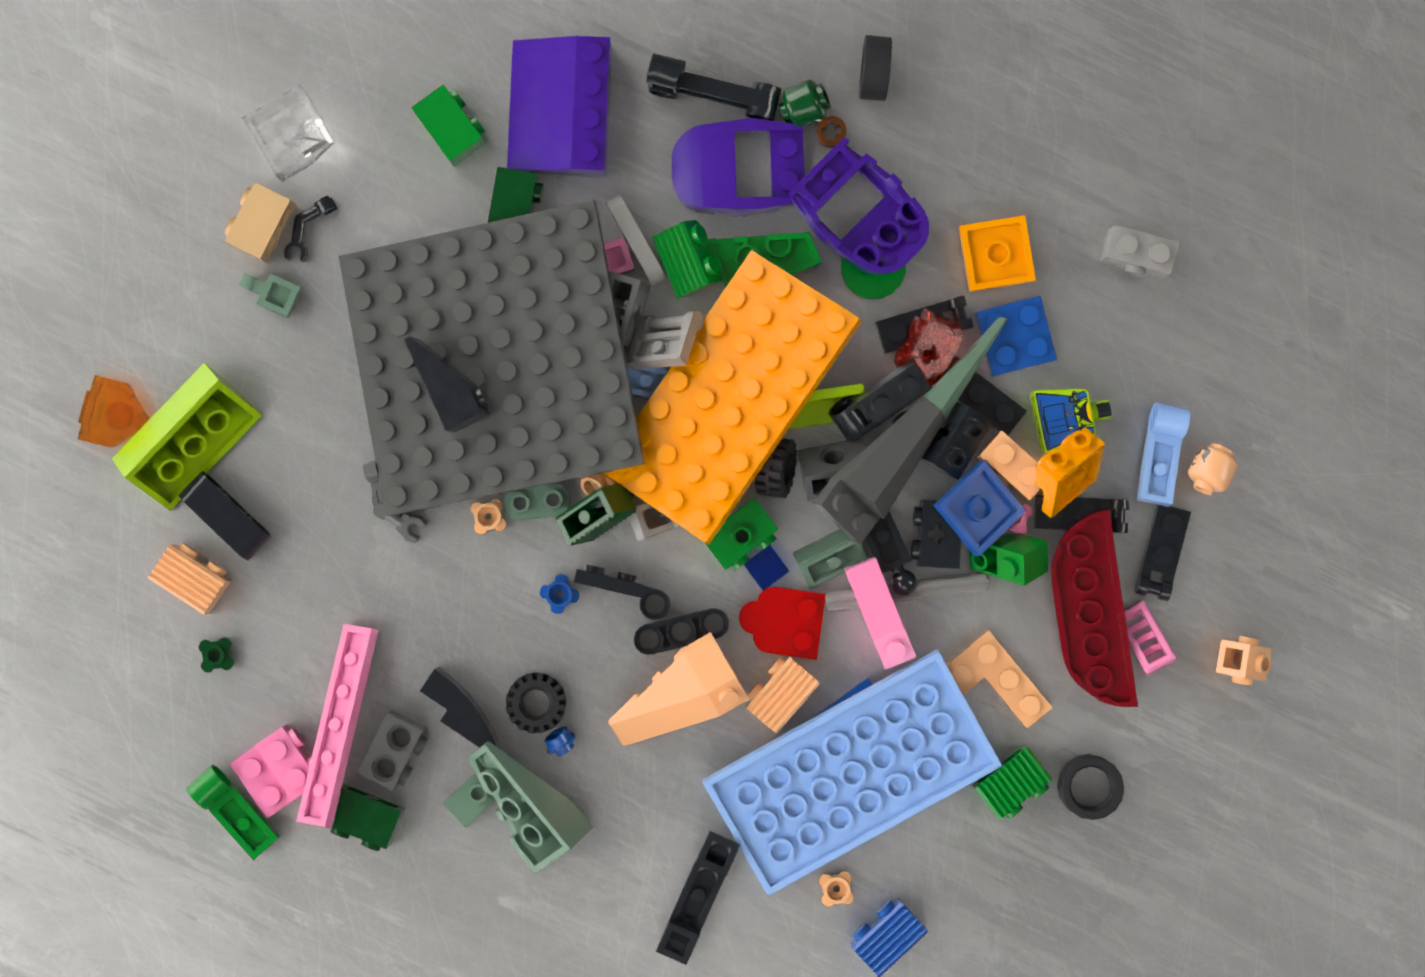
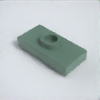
M475 773L443 804L466 828L495 801L493 795L485 792Z

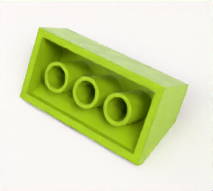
M203 363L121 448L112 460L124 478L171 511L181 501L178 495L201 471L208 473L260 419L262 414L228 381L206 363Z

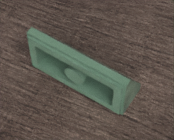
M837 530L793 553L810 589L845 573L844 569L869 559L863 544L860 545L853 542L841 530Z

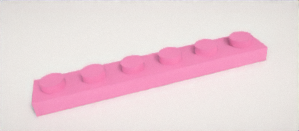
M343 625L296 822L332 829L377 640L378 631L373 628Z

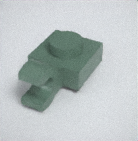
M244 273L239 283L241 287L260 294L256 304L289 318L302 287L273 274H269L266 282Z

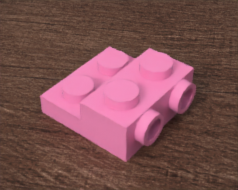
M288 725L281 727L230 763L266 818L271 817L303 795L312 756L309 757L302 748L305 744L303 738L295 728L290 730Z

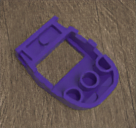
M749 118L698 125L687 130L677 140L672 152V183L674 192L685 207L699 213L731 214L733 217H742L753 213L779 211V207L794 204L788 194L805 176L803 126L797 127L792 123ZM770 131L772 197H737L735 132Z
M844 137L790 190L788 196L816 236L852 265L863 272L873 275H885L896 272L904 267L925 245L929 235L928 217L915 197L911 198L901 186L903 182L894 173L891 175L877 165L878 161L867 153L863 157L847 146L850 141ZM859 172L884 198L840 240L820 220L816 213Z

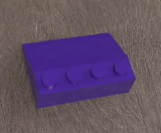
M566 36L513 40L507 154L508 169L548 175L606 177L612 55L610 37Z

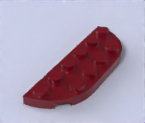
M1106 508L1092 512L1075 522L1064 533L1054 551L1050 576L1059 640L1065 665L1071 677L1082 689L1103 703L1119 707H1138L1110 510Z

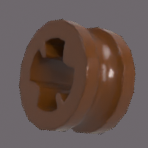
M836 116L825 117L817 126V140L826 148H834L846 136V125L842 119ZM828 124H834L835 130L837 128L840 129L841 133L836 134L835 140H828V135L823 136L822 131L827 130Z

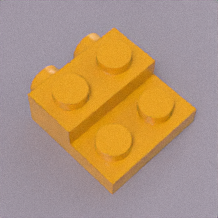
M1086 427L1068 435L1061 443L1060 448L1046 453L1036 465L1035 484L1043 490L1044 495L1042 511L1050 518L1054 517L1097 481L1105 443Z

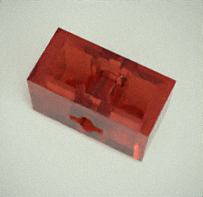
M924 308L920 317L917 316L912 321L909 328L910 337L905 346H900L897 350L894 364L895 369L912 359L932 388L946 373L966 334L960 323Z

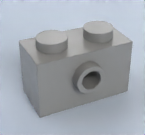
M1114 225L1107 232L1100 262L1124 268V272L1129 275L1144 277V274L1164 279L1172 274L1180 242Z

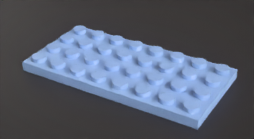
M936 649L702 779V782L736 842L740 844V849L766 894L769 896L1002 767L941 654Z

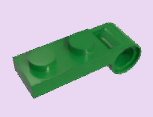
M211 765L186 787L190 797L201 808L210 811L252 860H255L281 837L244 794L215 765Z

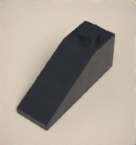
M411 336L404 339L445 431L455 433L490 415L486 407L490 405V402L482 387H477L474 382L420 339Z

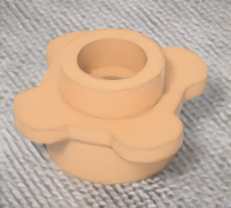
M604 473L581 478V488L587 496L601 486L616 484L613 479Z
M493 499L490 503L484 504L475 502L471 506V513L474 514L476 522L474 525L475 532L485 534L487 530L495 529L502 531L505 529L507 523L502 517L503 503L501 500ZM487 513L492 515L490 520H487L485 517Z
M842 871L839 875L830 876L828 873H824L820 876L819 884L823 887L821 901L825 906L830 907L833 904L841 903L850 904L853 901L854 894L850 891L852 877L847 871ZM834 886H839L840 890L835 892L833 888Z

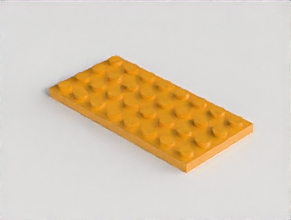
M751 250L704 318L702 329L697 330L687 365L672 366L637 416L646 465L606 472L604 474L709 545L862 321L859 317Z

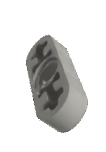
M621 195L606 202L611 215L651 286L653 287L667 279Z

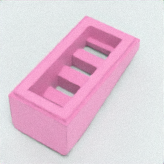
M1144 600L1125 609L1126 621L1140 614L1145 618L1130 627L1127 626L1129 647L1145 676L1147 677L1174 663L1176 657ZM1149 626L1151 631L1136 639L1133 637V633ZM1153 638L1156 639V644L1141 651L1140 645ZM1162 650L1163 656L1148 663L1146 657Z

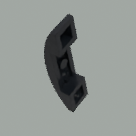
M709 831L675 904L656 952L687 965L715 898L739 850V843Z

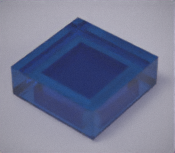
M771 545L744 564L762 591L790 572Z

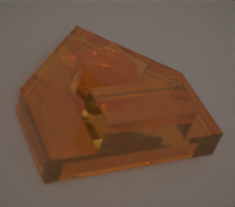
M94 375L91 390H86L78 423H82L78 440L114 448L124 442L125 439L136 434L150 418L144 412L130 384Z

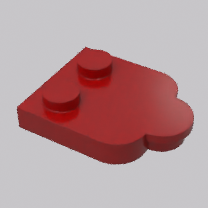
M781 587L766 588L760 593L758 601H751L741 608L739 613L740 625L746 632L753 634V641L762 652L817 660L826 594Z

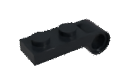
M910 359L856 398L849 396L838 401L831 407L828 414L846 440L854 441L875 427H878L932 388L913 360Z
M588 564L585 565L584 570H576L575 583L641 598L640 610L649 619H661L670 609L668 595L660 589L637 583L638 576L618 572L617 578L604 575L605 568ZM650 595H659L663 598L665 607L662 612L653 614L647 610L645 603Z

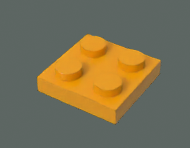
M1025 215L960 225L958 227L969 292L1036 281Z

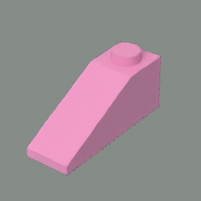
M876 557L844 569L885 670L916 658L913 646Z

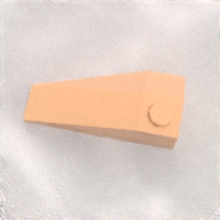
M711 632L682 648L674 656L675 661L663 673L658 671L652 677L653 683L642 694H635L608 720L609 725L623 746L722 716L749 700L739 679Z

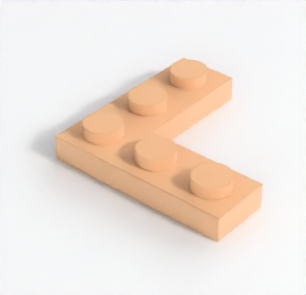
M989 630L985 631L946 664L963 695L985 678L1027 729L1053 708Z

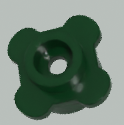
M223 637L215 642H210L209 640L200 642L198 649L202 652L203 661L201 669L204 672L210 673L218 668L230 670L233 667L232 643L228 638ZM214 652L219 653L218 658H214Z

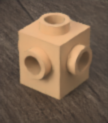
M1239 636L1238 642L1221 639L1216 673L1231 675V682L1252 686L1253 680L1266 681L1267 673L1271 668L1270 655L1272 648L1259 646L1260 639Z

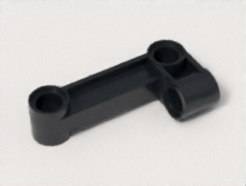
M655 53L652 54L646 79L649 93L667 99H677L680 93L746 109L745 116L748 118L774 121L782 91L781 88L764 82H753L752 88L684 72L686 61Z

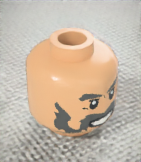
M1215 443L1210 444L1209 447H1201L1188 469L1189 478L1194 482V489L1205 495L1226 491L1238 469V464L1234 459L1235 454L1228 448Z

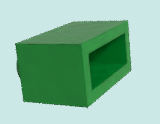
M753 498L729 516L711 543L706 545L725 570L731 566L736 571L750 560L747 553L758 546L762 551L777 538L773 533L779 529L757 500Z

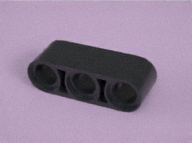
M201 471L178 495L221 539L247 561L271 538V534L204 471Z
M709 608L648 623L636 631L634 644L639 652L646 655L685 647L710 633L704 626L705 618L710 614H718L724 621L723 628L718 632L712 633L714 639H718L727 632L729 619L721 609ZM685 622L690 626L691 635L688 639L680 641L673 636L672 628L676 623ZM653 630L657 633L659 642L656 647L645 648L641 644L640 635L643 631Z

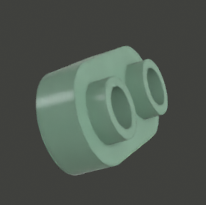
M556 483L508 492L504 498L506 513L516 520L556 517L568 510L571 503L568 490ZM555 493L559 496L560 501L558 505L550 506L548 504L547 498L550 494ZM518 497H523L526 500V507L522 510H518L514 505Z

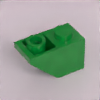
M1022 533L1002 534L980 556H974L970 551V569L1025 586L1048 572V541Z

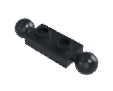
M889 511L884 519L879 518L865 539L873 557L877 559L882 574L889 571L892 572L893 575L890 581L892 590L897 595L908 596L915 591L917 579L911 571L905 570L903 566L911 562L912 559Z

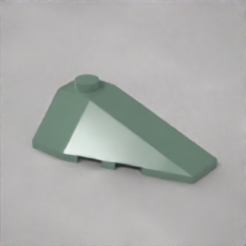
M490 741L486 742L468 757L485 792L493 795L499 806V809L495 812L500 821L506 820L513 833L509 838L511 843L534 873H537L572 849L593 828L584 814L571 800Z

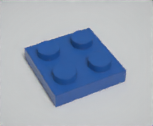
M1041 296L975 313L980 336L986 332L997 318H1007L1005 325L986 354L991 377L1057 360Z
M979 461L933 505L974 556H980L1026 512L986 461Z

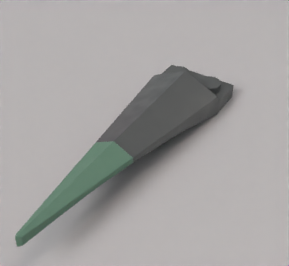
M997 318L931 390L873 443L832 476L816 498L814 504L853 542L861 545L879 518L884 519L1005 325L1007 318Z

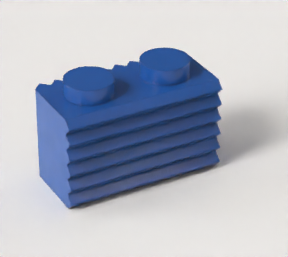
M900 898L896 899L894 903L891 899L886 901L877 910L876 914L879 917L870 925L866 922L863 923L851 935L854 938L850 943L852 949L878 977H881L929 932Z

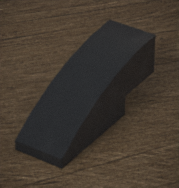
M440 667L435 668L420 692L447 709L440 721L479 748L490 741L502 750L494 729L473 697Z

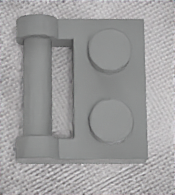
M697 310L688 311L685 315L661 318H656L653 315L642 316L628 353L627 365L633 370L687 365L697 330H701L704 324L702 313ZM680 329V330H675V331L657 332V331H663V330Z

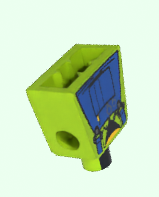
M1087 389L1036 390L1029 393L1041 455L1060 448L1061 443L1068 435L1082 430L1084 427L1096 435L1094 422L1112 418L1108 399L1090 402Z

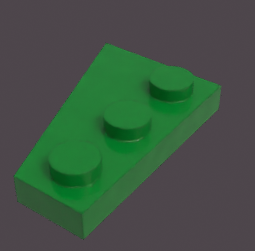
M810 232L754 237L740 236L724 239L709 238L706 242L709 251L712 253L711 255L719 263V276L721 277L724 289L751 250L792 276L822 264Z

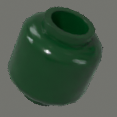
M806 80L785 89L783 92L784 102L779 104L785 122L792 121L795 126H803V128L825 119L827 109L831 108L824 86L822 84L817 85L813 80Z

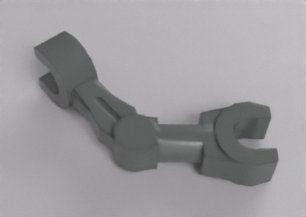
M372 461L368 462V464H363L365 478L371 484L374 515L396 525V530L408 542L416 543L419 541L420 536L412 532L411 526L412 524H417L419 527L424 528L427 526L428 521L422 516L411 513L390 517L385 516L376 462Z

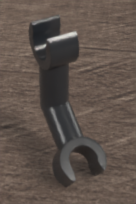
M327 195L319 199L313 206L295 216L291 242L284 249L286 259L290 260L292 250L299 247L301 250L300 260L302 262L307 260L308 249L304 245L307 224L338 209L332 197L329 198Z

